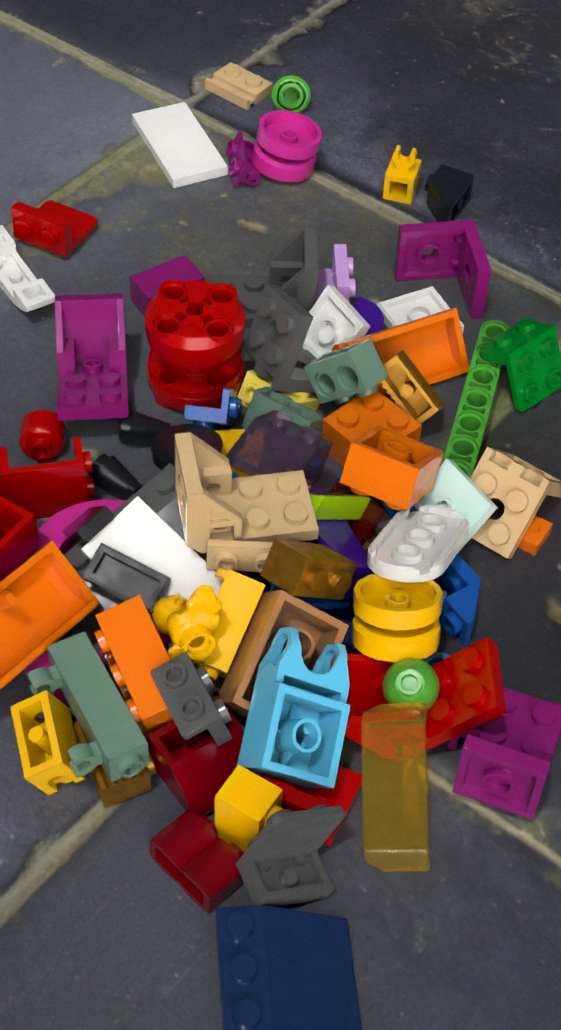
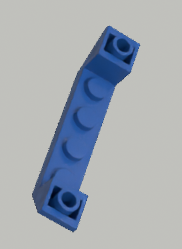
M342 473L335 475L333 493L358 495L350 490L351 487L339 483ZM368 496L371 498L369 504L379 507L391 518L400 511L387 507L383 500ZM413 505V506L410 508V512L418 511V510H417V509L415 508V506ZM457 553L445 572L438 577L449 595L444 599L440 621L446 633L454 636L464 647L470 643L481 578Z

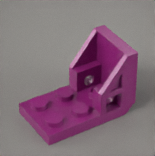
M123 293L55 296L56 348L59 375L58 421L129 418Z
M503 687L507 713L477 726L475 729L473 728L467 734L452 792L533 820L561 730V706Z

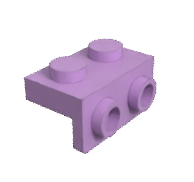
M346 244L333 245L332 269H318L317 299L327 285L334 286L348 302L349 298H355V278H349V276H353V257H347Z

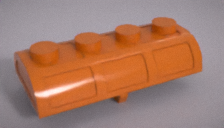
M457 307L334 345L332 351L371 338L383 365L403 350L430 385L469 371ZM383 383L376 384L380 393L387 398H391V394H386L387 389L382 388ZM355 394V397H353L352 399L346 401L345 404H347V403H349L350 401H352L353 399L357 398V397H358V394Z
M53 540L0 582V690L47 650V646L56 643L98 607L100 603Z

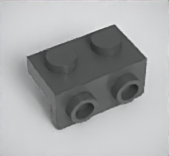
M185 652L151 671V677L184 740H188L206 729L210 732L217 746L233 739L226 726L227 723L232 721V718L221 698L213 702L209 691L214 689L215 686L204 666L196 670L189 655Z

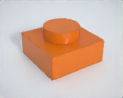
M535 515L518 548L535 556L550 535L553 523Z

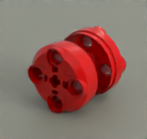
M167 280L161 283L158 287V293L147 304L144 315L145 333L151 347L147 361V380L152 393L155 395V402L160 407L166 409L176 408L185 410V405L221 409L223 388L232 389L238 395L244 381L245 364L240 358L242 353L240 346L245 334L246 313L242 302L238 298L237 290L230 284H213L205 281L182 282L179 280Z

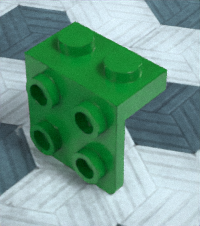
M524 318L518 320L515 326L507 331L494 335L492 340L480 347L483 360L507 366L515 410L525 412L561 388V357L555 325L538 322L533 318Z

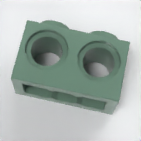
M371 338L325 353L303 367L320 404L335 400L336 405L352 399L355 397V394H358L359 398H363L378 390L376 384L388 377Z

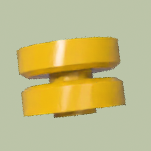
M371 574L360 579L353 590L355 617L352 620V641L354 647L362 654L373 659L393 663L406 658L425 659L435 653L440 644L441 625L438 619L442 613L443 592L440 586L433 580L416 583L398 582L383 578L377 574Z

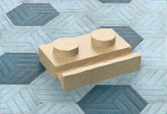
M230 62L215 72L213 78L205 79V89L249 110L252 103L256 105L272 94L273 83Z

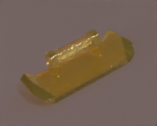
M425 703L380 704L363 712L364 857L366 863L385 872L429 871L431 866L427 783V708Z

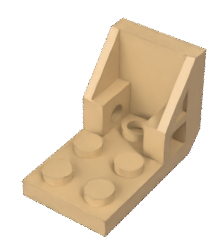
M191 432L174 434L175 490L186 546L200 553H207V541L209 539L273 542L274 539L298 542L318 539L319 528L303 470L232 478L230 462L227 457Z

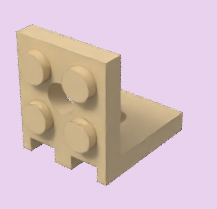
M487 447L470 479L491 501L494 499L501 500L504 504V513L496 520L489 517L473 535L472 539L503 557L512 559L546 495L561 498V480L511 453Z

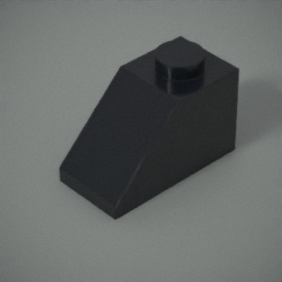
M441 164L434 174L428 176L425 184V191L428 192L426 204L437 222L455 221L471 199L473 174Z

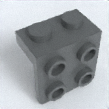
M317 805L308 810L294 812L284 809L275 812L267 819V824L257 837L248 843L247 850L236 863L253 905L277 907L323 899L331 894L335 888L317 850L345 818L346 813L342 806L326 807L325 805Z

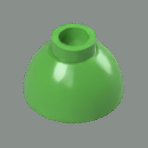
M286 75L277 80L271 94L272 102L277 110L301 113L306 109L311 97L308 84L296 75Z
M406 658L389 667L385 673L382 688L387 703L397 712L409 710L412 713L421 714L430 709L436 702L440 691V682L436 671L427 662L418 658Z

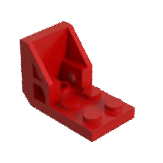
M488 637L432 665L439 678L440 691L434 705L421 714H415L409 710L397 712L387 703L383 694L382 684L385 673L394 664L393 662L376 660L364 654H347L350 687L346 704L351 706L345 736L385 760H409L507 713L498 646L496 642Z

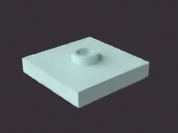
M447 458L438 469L432 491L414 504L417 510H419V506L438 505L451 508L461 514V520L467 519L469 522L468 539L462 548L498 508L454 461Z

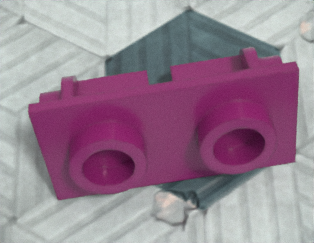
M242 130L238 131L234 140L231 139L226 148V156L229 161V175H231L234 189L237 188L239 182L255 186L261 179L260 172L251 161L254 144L248 140H243Z

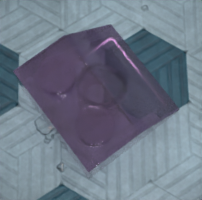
M273 410L256 416L225 457L229 459L230 466L249 476L303 470L307 486L319 481L333 443L322 438V433L317 429L307 426L301 427L292 422V417L288 414Z

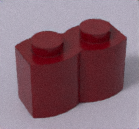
M187 809L150 840V855L170 878L180 884L187 895L199 907L209 913L244 883L236 866L237 861L244 852L236 844H228L219 838L216 826L207 816L203 814L199 816L194 811Z

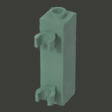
M85 631L47 646L50 667L36 668L27 674L32 684L29 686V689L34 696L45 690L53 694L55 690L60 688L84 731L89 743H80L67 750L71 759L69 765L75 777L84 776L101 764L110 782H113L122 777H133L140 773L143 768L149 766L148 742Z

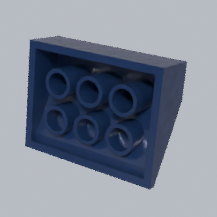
M266 905L216 908V945L222 1030H362L347 918Z

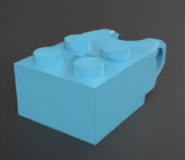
M290 626L279 628L270 649L258 667L237 766L239 764L253 773L264 774L274 779L281 778L291 784L305 788L334 789L351 706L346 704L350 687L346 645L340 643L327 644L310 671L305 666L301 656L302 647L298 629ZM288 639L287 645L283 650L284 643ZM335 655L334 663L330 668V662L333 656Z

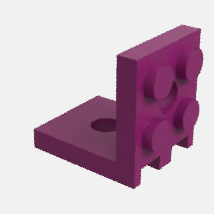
M461 220L399 225L394 265L396 282L457 277L470 319H482L491 267L475 221ZM434 248L431 254H421L426 249Z

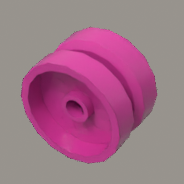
M275 110L265 113L259 120L257 140L254 143L251 161L254 167L263 175L278 181L300 182L308 179L313 174L316 153L319 151L322 139V131L319 125L311 118L297 112Z

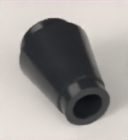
M131 410L129 418H121L118 440L127 441V445L151 444L153 438L160 431L170 427V423Z
M100 455L92 464L93 472L88 473V475H92L95 486L126 500L143 487L115 456Z

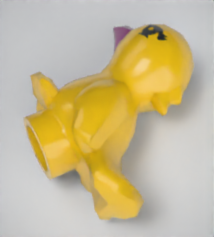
M201 585L197 587L188 601L178 593L162 597L155 603L151 618L163 645L167 646L171 642L174 644L168 650L171 660L187 652L193 664L204 663L206 658L212 654L215 647L213 630L218 627L221 621L217 612L221 609L222 602L217 599L215 591L211 586Z

